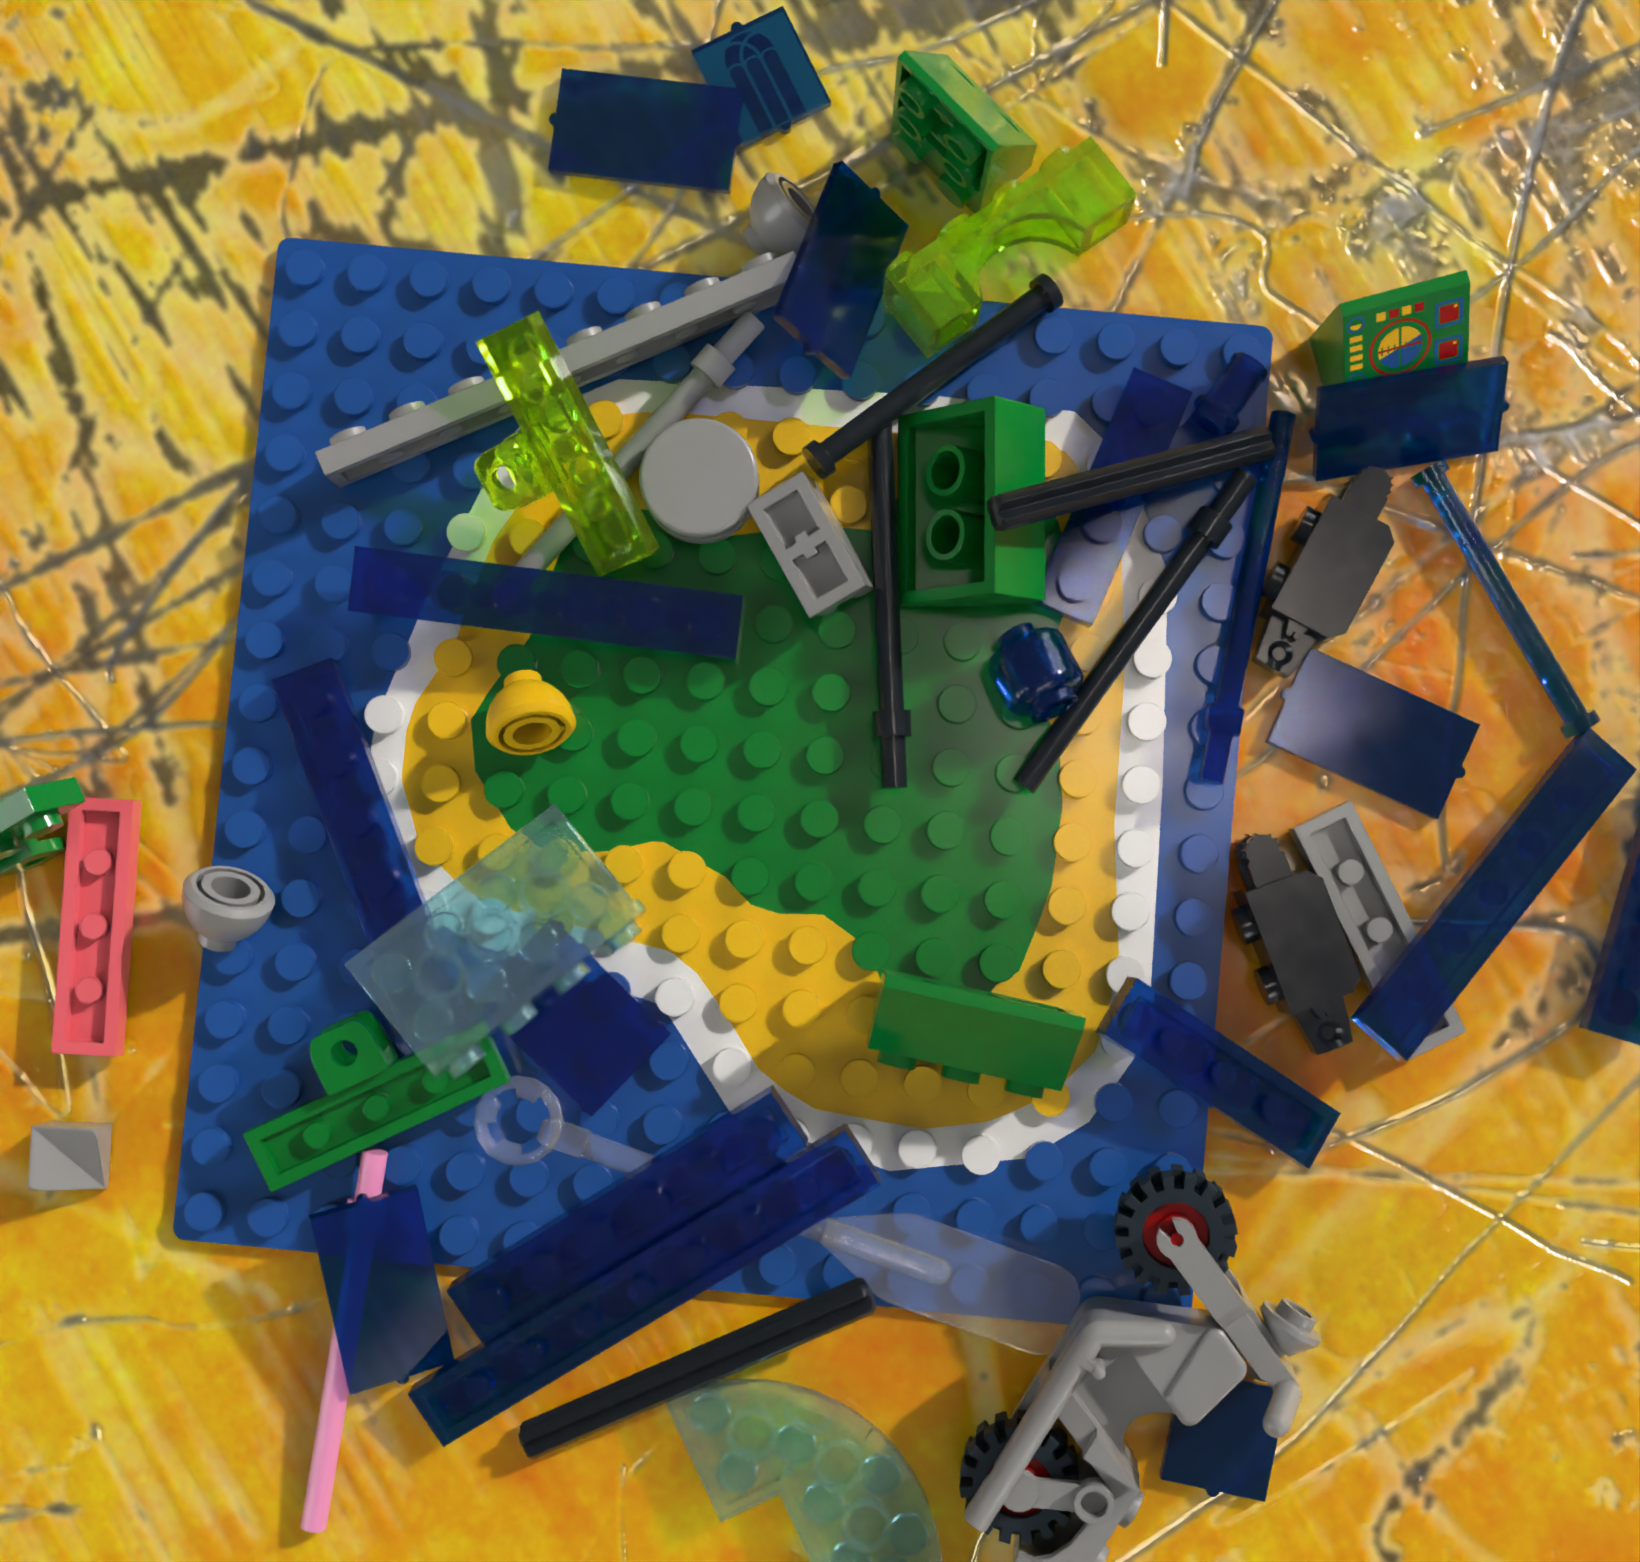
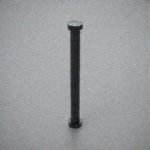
M1044 273L1039 274L1030 281V290L821 443L812 440L802 448V452L809 466L824 480L836 472L835 464L1041 312L1045 310L1048 313H1052L1062 306L1064 300L1057 284Z

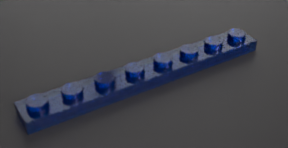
M844 1123L413 1384L408 1396L444 1447L881 1185V1176L847 1123Z

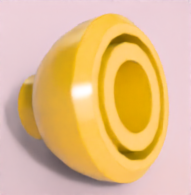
M533 670L515 671L504 679V688L496 694L491 702L485 722L488 742L495 748L514 755H534L552 750L562 744L576 727V718L572 706L564 694L553 685L542 681L541 675Z

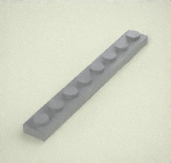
M792 251L780 257L777 252L761 254L744 264L742 267L744 272L723 281H720L718 277H708L699 280L684 290L685 297L663 306L657 301L642 304L629 311L625 315L626 321L604 331L599 326L578 331L566 340V347L544 356L540 351L521 355L508 363V371L490 379L484 380L482 376H475L459 381L448 389L449 396L428 405H425L423 401L407 403L394 409L388 415L390 421L368 430L364 426H356L340 431L329 439L330 446L315 452L323 473L335 485L342 488L734 323L746 310L755 314L805 293L804 273L795 252Z

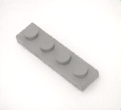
M1344 801L1289 828L1288 830L1309 872L1322 877L1357 968L1401 1057L1410 1060L1467 1032L1352 801Z

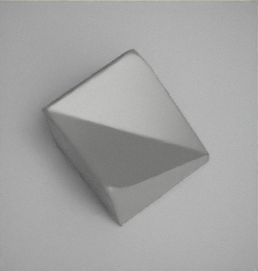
M46 1121L33 1125L31 1127L28 1189L52 1191L108 1188L112 1123Z

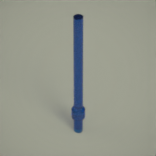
M1274 410L1271 412L1268 429L1272 432V442L1276 450L1271 459L1261 462L1214 702L1206 704L1202 730L1207 732L1198 780L1209 784L1224 785L1233 737H1239L1241 733L1245 710L1240 708L1239 704L1296 421V415L1289 411Z

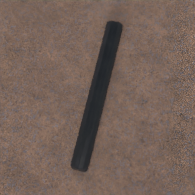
M1259 426L1000 493L988 500L987 510L993 528L998 531H1005L1271 459L1275 454L1276 447L1272 442V432L1270 429Z

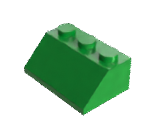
M990 396L905 414L898 418V576L901 606L996 607L1045 601V520L1005 531H998L993 528L987 510V502L992 496L1045 482V408L999 396Z
M883 968L866 1044L867 1048L879 1051L877 1062L915 1070L917 1059L943 1065L941 1076L945 1078L979 1084L980 1075L986 1074L1006 1079L1004 1086L1006 1091L1042 1099L1044 1088L1062 1091L1084 1030L1086 1018L1070 1009Z

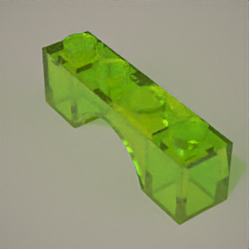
M1091 136L1072 149L1067 145L1062 146L1052 152L1042 162L1038 172L1020 183L1019 180L1014 179L1000 187L992 195L988 205L971 217L964 213L952 219L940 231L938 239L920 251L916 248L908 249L896 257L887 268L885 274L882 302L928 359L978 325L983 302L979 273L994 255L1016 244L1042 242L1061 247L1078 257L1128 223L1137 192Z

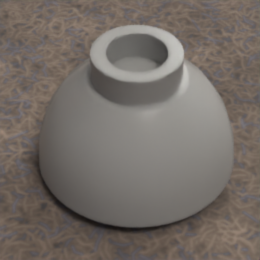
M766 173L753 192L749 207L750 224L743 230V235L758 255L768 252L787 254L792 251L795 252V255L812 251L826 242V224L808 197L786 176L780 173Z
M210 866L194 871L185 878L182 889L184 913L191 926L199 932L198 942L203 947L217 952L233 950L237 945V941L244 940L261 929L270 917L275 905L274 893L262 879L248 871L230 866Z

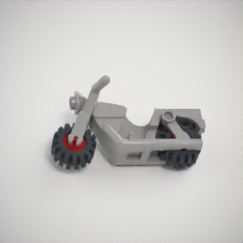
M1171 1164V1170L1160 1171V1167L1156 1166L1148 1169L1149 1175L1142 1179L1137 1175L1129 1182L1130 1189L1128 1192L1124 1193L1122 1191L1117 1201L1118 1209L1117 1213H1114L1116 1247L1120 1251L1121 1261L1126 1270L1131 1268L1134 1271L1135 1280L1143 1286L1150 1282L1154 1284L1155 1292L1167 1295L1168 1288H1177L1179 1296L1191 1295L1189 1288L1191 1287L1207 1310L1106 1296H1093L1086 1299L1074 1313L1009 1419L1007 1412L1003 1411L995 1414V1422L991 1425L984 1420L977 1426L976 1436L974 1438L970 1436L965 1445L959 1485L961 1498H966L964 1518L971 1526L989 1535L993 1528L999 1530L1000 1542L1010 1544L1011 1536L1015 1534L1014 1562L1106 1561L1109 1553V1547L1106 1545L1107 1541L1118 1525L1123 1528L1129 1526L1136 1516L1144 1497V1493L1140 1491V1474L1138 1472L1137 1460L1133 1456V1451L1123 1439L1126 1428L1138 1417L1157 1412L1172 1413L1184 1425H1196L1243 1380L1248 1370L1252 1378L1269 1383L1273 1391V1396L1263 1418L1265 1432L1271 1437L1281 1438L1290 1430L1302 1399V1392L1294 1369L1284 1355L1286 1354L1289 1357L1318 1347L1322 1338L1313 1329L1317 1319L1305 1308L1284 1297L1278 1305L1270 1301H1264L1260 1307L1262 1316L1247 1297L1238 1279L1228 1267L1227 1260L1229 1256L1234 1257L1236 1253L1235 1235H1238L1230 1203L1225 1198L1222 1188L1215 1181L1212 1183L1208 1181L1205 1173L1195 1168L1191 1173L1184 1171L1183 1165ZM1058 1417L1082 1449L1078 1454L1074 1445H1068V1434L1060 1426L1055 1431L1051 1428Z

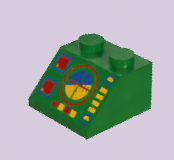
M1467 270L1340 303L1309 337L1329 409L1350 404L1352 413H1357L1389 402V393L1410 388L1412 396L1416 397L1439 391L1450 385L1449 377L1468 363L1470 280Z

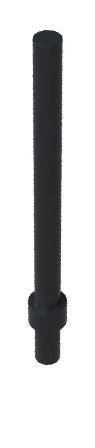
M890 423L867 440L879 711L872 712L873 738L880 739L882 789L907 788L905 738L911 737L912 732L911 710H904L892 423Z
M1236 468L1209 507L1201 506L1186 526L1189 535L1013 778L1020 786L1033 794L1036 792L1210 548H1219L1233 528L1229 521L1257 484L1255 478L1249 473Z

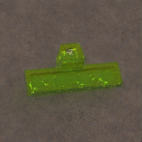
M539 310L476 341L475 343L520 427V430L482 453L474 463V471L493 506L502 511L515 510L544 498L554 491L598 577L652 555L660 546ZM500 466L506 467L515 484L514 488L505 487L499 481L497 470Z

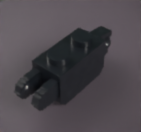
M1368 465L1365 469L1362 468L1358 471V474L1348 479L1349 481L1344 484L1345 488L1340 491L1338 497L1332 495L1317 506L1316 509L1307 506L1301 513L1289 535V540L1297 543L1286 565L1279 561L1274 564L1259 591V595L1267 600L1258 615L1265 619V623L1251 659L1258 666L1279 677H1289L1313 645L1331 641L1335 637L1347 632L1394 545L1389 525L1377 519L1388 500L1387 495L1391 493L1390 488L1394 486L1391 483L1393 477L1388 475L1384 470V466L1379 468Z
M1253 833L1252 836L1245 834L1239 843L1234 844L1236 846V849L1233 851L1236 854L1234 859H1237L1239 862L1237 868L1245 888L1233 892L1238 907L1231 909V917L1244 945L1252 943L1261 967L1254 969V977L1261 996L1268 1006L1276 1004L1279 1012L1291 1015L1312 1053L1319 1055L1343 1047L1353 1042L1343 996L1354 991L1360 978V973L1322 877L1306 870L1291 871L1284 851L1279 849L1281 844H1278L1277 838H1272L1271 834L1258 835Z

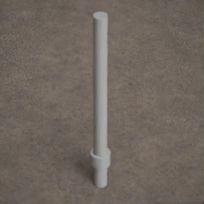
M746 310L714 346L706 344L690 362L693 366L692 371L493 588L490 594L509 610L636 471L641 464L645 450L655 436L666 427L681 421L712 386L719 389L735 371L732 364L765 329L764 325L751 312Z

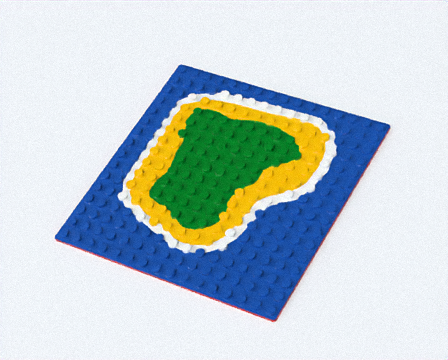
M286 238L282 240L277 250L212 866H230L243 869L262 879L274 893L275 905L270 917L262 928L250 937L237 941V945L233 950L217 952L203 947L173 1223L175 1235L179 1239L187 1241L345 1255L349 1230L343 1226L347 1199L355 1196L362 1151L276 1191L270 1192L242 1134L250 1127L326 1093L312 1064L310 1056L311 1041L317 1035H320L325 1027L361 1010H368L383 1024L398 1055L397 1059L484 1019L511 1076L510 1081L500 1087L368 1147L388 1152L381 1200L386 1202V1210L382 1231L375 1233L371 1258L809 1299L855 1278H864L873 1292L876 1306L1068 1324L1078 1307L1086 1299L1093 1296H1106L1192 1308L1193 1289L1189 1287L1191 1295L1179 1296L1177 1288H1168L1167 1295L1155 1292L1154 1284L1147 1282L1143 1286L1135 1280L1134 1271L1131 1268L1126 1270L1121 1261L1120 1251L1116 1247L1114 1213H1117V1201L1122 1191L1124 1193L1128 1192L1130 1189L1129 1182L1137 1175L1141 1179L1148 1176V1169L1159 1166L1160 1171L1171 1170V1164L1183 1165L1184 1171L1192 1173L1194 1168L1203 1172L1262 462L1239 468L1254 477L1257 484L1229 521L1233 526L1232 530L1218 549H1209L1034 794L1020 786L1013 778L1189 535L1186 526L1201 506L1209 507L1235 469L1046 519L1045 601L996 607L900 605L904 710H911L912 732L911 737L905 738L907 788L882 789L880 739L873 738L872 712L879 711L874 590L862 597H853L837 606L838 609L831 614L825 616L816 615L813 618H809L752 515L740 530L718 542L695 544L674 538L658 526L644 503L639 485V466L509 610L490 594L493 588L692 371L693 366L690 362L707 343L714 346L734 323L342 488H339L324 475L315 454L316 451L330 446L329 439L340 431L356 426H364L366 430L390 421L388 415L402 405L415 401H423L425 405L449 396L448 389L459 381L475 376H482L484 380L490 379L508 371V363L521 355L534 351L542 352L543 356L566 347V340L578 331L594 326H599L604 331L625 322V315L642 304L657 301L660 302L661 306L685 297L684 290L693 283L708 277L718 276L300 238ZM718 277V278H719L720 281H723V280H725V279H727V278H729V277ZM804 284L805 293L753 314L764 325L765 329L732 364L735 371L721 387L717 389L712 386L682 420L692 418L712 419L724 423L737 431L746 440L755 456L760 482L759 497L800 472L815 478L873 581L867 441L835 464L836 472L825 480L820 478L809 466L803 455L802 448L812 440L821 443L1011 303ZM1058 308L1052 313L1044 310L903 415L990 396H999L1045 408L1046 482L1259 426L1265 427L1273 337L1268 328L1257 325ZM897 418L896 420H894V421L892 422V434H893L895 505H896L897 552H898V418ZM519 670L536 671L541 675L542 681L553 685L564 694L572 706L576 718V727L562 744L552 750L539 754L514 755L501 751L488 742L485 727L488 708L496 694L504 688V679L509 674ZM883 968L1070 1009L1085 1017L1084 1030L1062 1091L1044 1088L1042 1099L1033 1098L1004 1090L1006 1079L981 1074L979 1084H971L941 1076L943 1066L941 1064L917 1059L915 1070H909L877 1062L879 1051L867 1048L866 1043ZM343 1040L345 1050L349 1053L357 1054L355 1045Z

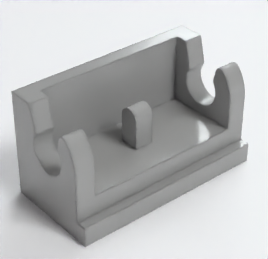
M800 472L746 505L809 618H813L816 615L825 616L831 614L838 609L837 606L853 597H862L874 590L872 579L815 478Z

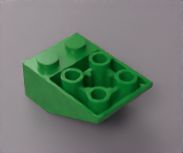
M904 50L897 57L891 128L894 133L892 139L896 147L909 161L914 164H919L922 161L938 177L936 180L938 188L953 205L958 208H963L966 205L979 217L1031 167L1037 143L948 55Z

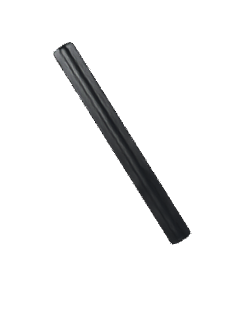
M855 1278L522 1422L520 1432L518 1433L520 1444L529 1458L537 1459L873 1315L876 1311L873 1292L864 1278Z

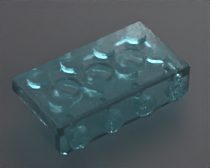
M554 803L348 960L344 965L435 1081L447 1071L456 1080L487 1055L480 1045L502 1029L509 1038L536 1017L540 1012L533 1003L554 987L558 994L562 996L583 980L591 972L585 962L603 947H606L613 955L638 936L643 930L636 921L643 916L646 908L639 899L633 901Z

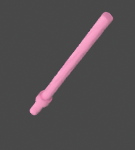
M378 1148L362 1150L355 1196L348 1198L343 1226L349 1230L300 1525L304 1531L312 1533L323 1532L327 1528L375 1233L382 1231L386 1202L381 1200L388 1152Z

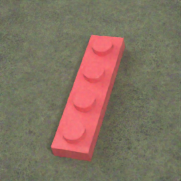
M85 798L84 803L69 811L51 1053L111 1057L124 1055L142 801Z

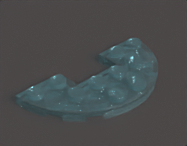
M734 1379L714 1382L666 1403L720 1522L780 1495L811 1562H942L940 1540L934 1516L925 1492L912 1468L896 1446L876 1426L842 1402L816 1390L792 1383L767 1379Z

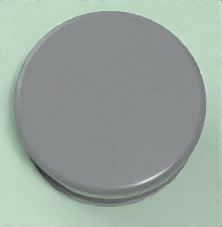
M686 419L666 427L650 442L640 464V491L651 517L666 533L688 543H713L733 535L751 517V513L746 505L759 497L758 467L750 446L733 428L712 419Z

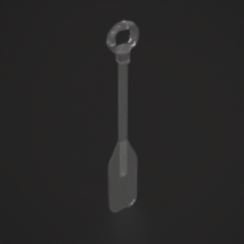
M512 1076L508 1083L483 1094L476 1105L474 1127L477 1139L488 1155L503 1164L523 1166L535 1163L554 1149L576 1158H586L809 1238L825 1246L857 1278H864L872 1292L882 1300L1035 1355L1052 1353L1077 1311L1080 1299L1078 1283L1072 1274L1060 1265L917 1214L892 1213L838 1218L824 1217L591 1133V1130L563 1121L560 1101L548 1086L535 1078ZM515 1088L517 1098L527 1099L533 1104L541 1098L548 1107L550 1118L543 1120L537 1137L541 1146L537 1149L522 1153L520 1143L510 1142L502 1138L497 1144L490 1135L487 1123L496 1122L497 1113L502 1106L496 1096L502 1091Z

